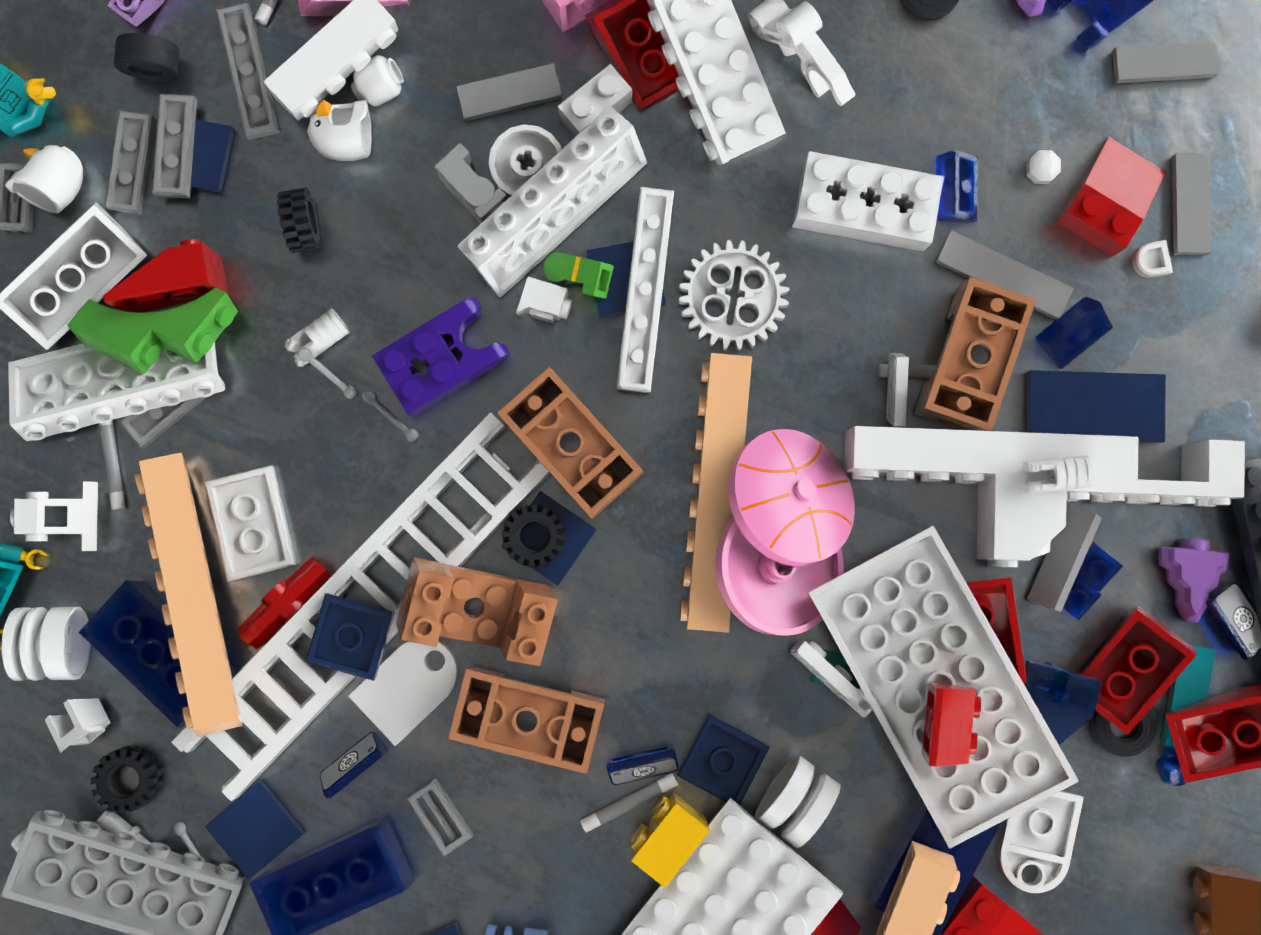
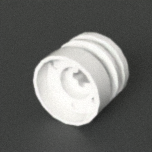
M30 607L15 608L9 614L2 635V659L8 677L14 681L29 679L37 681L44 679L45 676L50 680L80 679L85 673L91 651V630L87 614L81 607H52L49 611L44 607L32 609Z

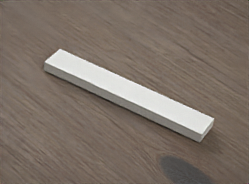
M640 187L617 390L642 393L651 392L674 197L673 190Z

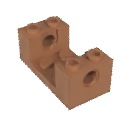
M969 277L958 286L946 318L952 321L938 365L934 376L924 382L914 414L958 430L992 431L1036 300ZM973 346L985 348L988 354L985 364H977L972 360L970 352Z
M550 366L497 412L501 419L592 520L643 475V470ZM567 433H575L581 440L580 447L575 452H565L560 446L561 438Z
M413 557L396 626L403 641L437 647L439 636L499 647L503 656L508 661L540 667L558 598L545 584ZM471 598H479L483 602L481 610L476 614H468L464 611L466 601Z
M471 665L464 674L448 739L587 774L605 698L574 690L569 694L506 678L505 673ZM531 711L535 714L537 725L534 729L526 731L518 726L517 716L520 712Z

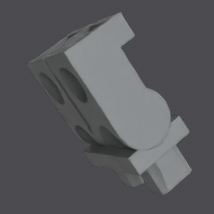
M461 143L455 146L435 165L442 184L477 218L479 225L507 200V195L500 188L495 191L490 180L478 176L474 172L475 167L471 155Z

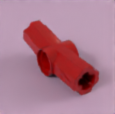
M312 556L286 581L284 579L273 587L261 600L262 604L237 628L242 640L256 650L261 648L333 575L321 562Z

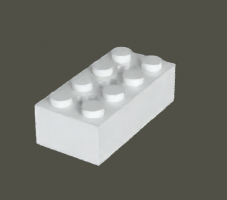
M809 151L803 165L792 227L924 252L933 241L944 176ZM829 192L837 193L839 196L838 200H832V194ZM863 197L870 199V202L873 203L871 207L865 206L866 200ZM896 204L902 205L906 211L904 213L899 212L900 208Z

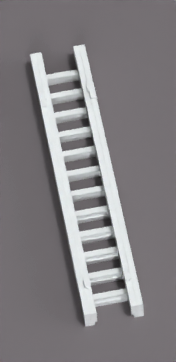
M491 412L232 679L241 721L264 744L250 756L225 731L198 737L193 728L187 729L186 727L172 741L181 752L185 751L188 753L195 750L207 737L239 768L221 787L223 789L221 792L230 801L240 797L356 677L334 670L324 680L293 649L305 635L312 640L325 593L343 597L358 582L385 609L394 611L395 614L387 638V644L398 633L396 621L401 602L397 605L365 574L382 556L407 580L410 568L389 549L407 531L438 562L461 567L502 526L506 519L511 516L510 514L551 474L537 459L517 480L509 472L511 468L495 453L491 455L486 450L506 428ZM478 456L488 463L511 486L494 505L462 475ZM454 481L487 511L470 530L437 499ZM430 506L462 536L446 555L413 524ZM281 660L314 691L301 705L268 674ZM256 686L289 717L276 731L244 700Z

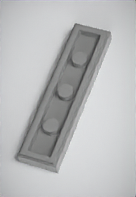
M249 2L217 9L216 13L245 137L248 140L281 133L272 93L263 82L268 78L251 5Z
M952 230L948 233L935 261L936 264L966 278L972 277L1035 299L1036 303L1033 310L1056 321L1060 319L1074 288Z

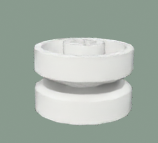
M526 124L511 127L498 136L490 149L488 162L496 190L500 188L507 195V199L511 197L562 150L555 137L539 126Z
M799 754L794 756L778 773L761 799L755 814V818L770 830L782 825L781 837L795 848L802 847L820 828L835 804L841 786L825 773L814 777L815 766Z

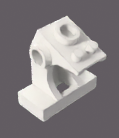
M82 482V499H49V492H26V499H14V507L10 512V522L12 527H14V534L25 535V541H48V534H80L81 552H96L98 482ZM45 507H67V527H44Z

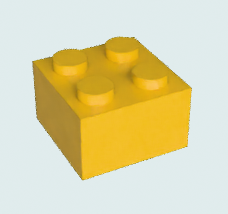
M675 792L669 798L663 796L652 810L654 815L647 826L642 823L630 838V841H632L630 845L631 861L664 888L667 887L710 832L706 817Z

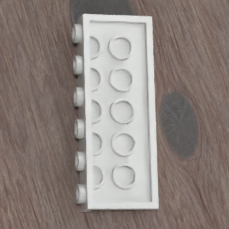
M647 0L651 9L648 12L650 23L655 32H661L665 42L662 45L664 56L669 65L674 64L679 74V77L676 78L678 89L683 97L688 96L693 109L689 113L697 129L702 128L707 140L703 142V146L710 161L715 160L717 165L725 164L732 158L786 134L731 0Z
M608 107L458 244L459 250L472 262L491 290L499 298L503 297L647 164L633 125L613 107Z
M215 342L197 364L165 348L158 360L150 366L145 374L84 344L8 362L10 426L25 441H36L63 432H73L82 427L98 423H108L113 419L132 414H142L148 410L164 406H174L180 402L198 397H209L214 393L225 390V384L218 375Z

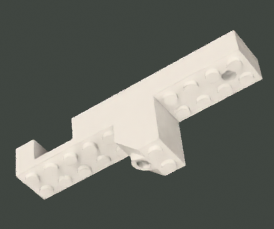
M854 426L844 432L843 468L846 473H852V479L873 480V478H879V474H884L887 481H907V479H914V476H921L920 482L940 483L941 481L949 480V477H955V483L976 484L978 482L976 559L987 560V567H1018V561H1030L1034 557L1050 552L1051 540L1066 527V501L1090 500L1091 496V502L1094 503L1125 501L1126 504L1159 503V505L1171 506L1194 504L1197 507H1216V505H1230L1231 499L1244 498L1245 441L1205 440L1182 445L1181 481L1138 479V437ZM1088 456L1092 462L1094 477L1093 484L1089 488L1024 493L1025 483L1030 481H1048L1047 470H1040L1038 472L1023 470V461Z

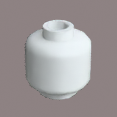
M376 55L371 58V61L364 69L359 72L353 71L354 82L351 83V88L359 101L366 100L371 106H380L400 94L401 84L404 82L399 67L392 58L386 59L383 56Z

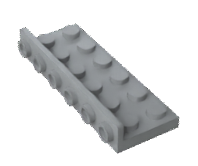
M44 810V812L37 811L30 820L1 896L131 935H223L241 890L244 874L240 873L236 867L230 864L221 863L214 865L205 862L203 857L194 853H185L184 855L175 853L162 843L152 842L146 844L136 841V838L129 833L115 832L114 834L101 830V827L94 822L80 821L78 823L65 819V815L61 812Z

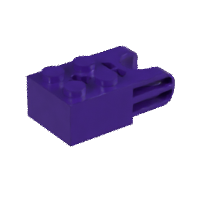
M467 298L372 355V358L405 412L413 419L470 385L472 381L508 359L510 352L501 343L496 342L482 349H471L464 345L463 333L465 328L480 316L481 305L477 298ZM421 363L424 365L429 364V367L425 368L428 372L425 376L415 373L416 367Z

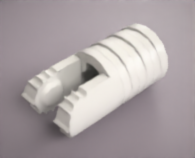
M331 308L285 342V347L288 352L295 353L293 357L296 365L303 367L309 362H302L298 358L299 349L303 347L309 348L312 356L316 358L334 345V343L349 334L350 331L340 316Z
M1088 456L1023 461V470L1029 472L1047 470L1048 481H1030L1025 483L1024 493L1089 488L1093 484V466Z

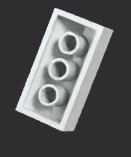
M353 0L263 82L280 105L297 121L303 116L308 118L316 112L319 102L329 93L334 95L341 90L346 83L345 78L354 70L359 72L364 69L371 61L370 56L377 49H385L395 40V33L398 31L396 21L377 0Z
M95 202L0 292V309L41 346L48 350L70 329L67 324L88 299L98 303L103 298V295L116 286L147 254L124 228Z

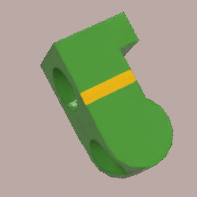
M554 252L545 259L543 271L548 280L564 285H571L575 282L582 283L583 294L606 299L614 268L613 265L561 252Z

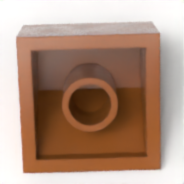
M1197 866V876L1193 880V889L1197 897V912L1194 913L1193 923L1198 935H1261V878L1240 867Z

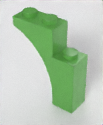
M215 287L205 295L182 306L148 313L119 311L88 299L67 325L82 344L145 374L150 366L158 360L165 348L197 364L203 355L211 349L213 343L223 330L232 323L238 311L227 293Z

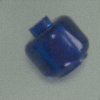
M1174 748L1166 749L1163 751V757L1157 759L1155 764L1159 776L1164 784L1182 786L1186 783L1182 776L1176 751Z

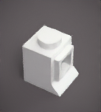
M527 277L516 314L518 318L530 314L531 318L554 324V321L560 322L561 318L567 319L572 300L568 299L567 288Z
M99 698L68 699L63 704L69 715H52L45 719L60 753L70 745L90 744L106 731V726L111 723Z

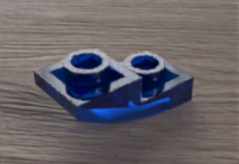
M1093 542L1088 549L1063 608L1079 620L1101 597L1100 591L1123 567L1122 563L1096 542Z

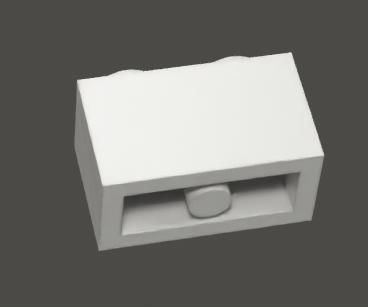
M610 64L558 106L559 118L573 136L576 137L608 107H613L618 113L627 108L632 103V88Z

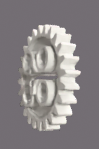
M727 240L725 250H721L719 245L714 243L712 255L704 249L701 250L702 262L693 258L690 262L695 271L685 270L683 273V277L690 283H682L679 287L680 291L688 293V295L679 298V304L689 306L682 312V317L693 318L688 325L689 330L699 326L701 329L698 335L699 340L707 334L711 336L710 347H713L717 340L722 341L723 351L727 350L730 342H734L737 351L741 350L743 341H746L750 348H754L756 336L765 342L768 339L765 329L775 333L778 327L773 320L783 321L785 315L778 308H787L789 305L787 300L780 298V296H784L789 292L788 287L779 285L785 280L786 274H775L780 263L775 262L770 265L767 263L770 252L764 253L761 257L758 256L757 244L750 251H747L745 241L743 240L739 244L738 249L733 248L731 240ZM740 267L741 275L737 289V296L739 298L734 308L733 323L728 325L726 320L730 296L726 294H729L732 289L735 268ZM716 269L724 270L728 274L729 280L726 283L718 284L712 280L711 273ZM749 275L758 276L762 282L761 288L750 289L746 286L744 278ZM710 302L719 303L723 308V314L719 317L709 316L706 313L705 306ZM743 308H751L755 311L757 319L752 323H746L740 319L739 311Z

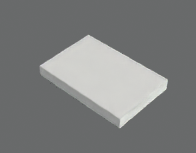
M267 466L204 482L227 582L297 565L274 466Z

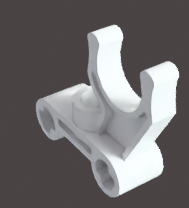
M765 0L747 14L748 23L759 38L778 44L785 56L797 54L800 57L802 73L817 98L831 90L837 104L842 106L855 96V92L844 70L816 34L822 28V21L810 3L803 1L794 9H789L783 0Z

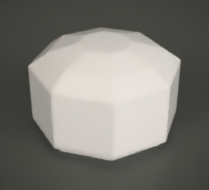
M1038 150L1026 162V176L1034 184L1048 185L1061 172V159L1052 150Z

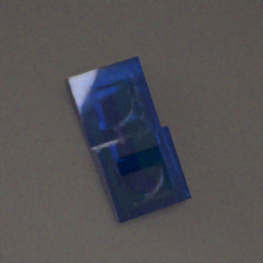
M1026 660L1025 673L1027 683L1024 685L1032 699L1053 703L1063 709L1094 715L1103 683L1101 680L1062 668Z

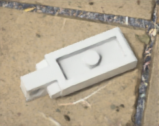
M798 641L790 650L791 654L838 698L843 699L861 717H866L872 711V707L862 689L856 688L850 683L853 679L852 676L841 666L836 665L833 667L824 659L827 656L826 652L815 642L811 641L808 644L806 641Z

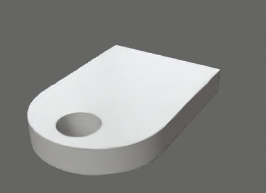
M438 641L437 647L406 642L379 666L376 680L365 679L348 697L393 745L397 746L453 691L458 678L456 658L452 651L440 641ZM436 650L444 655L445 664L442 669L433 670L429 668L426 662L429 652Z
M1060 791L1003 821L997 849V860L1001 872L1014 886L1029 893H1043L1055 888L1062 882L1070 866L1083 796ZM1030 864L1036 865L1038 868L1037 878L1033 882H1024L1021 876L1023 868Z

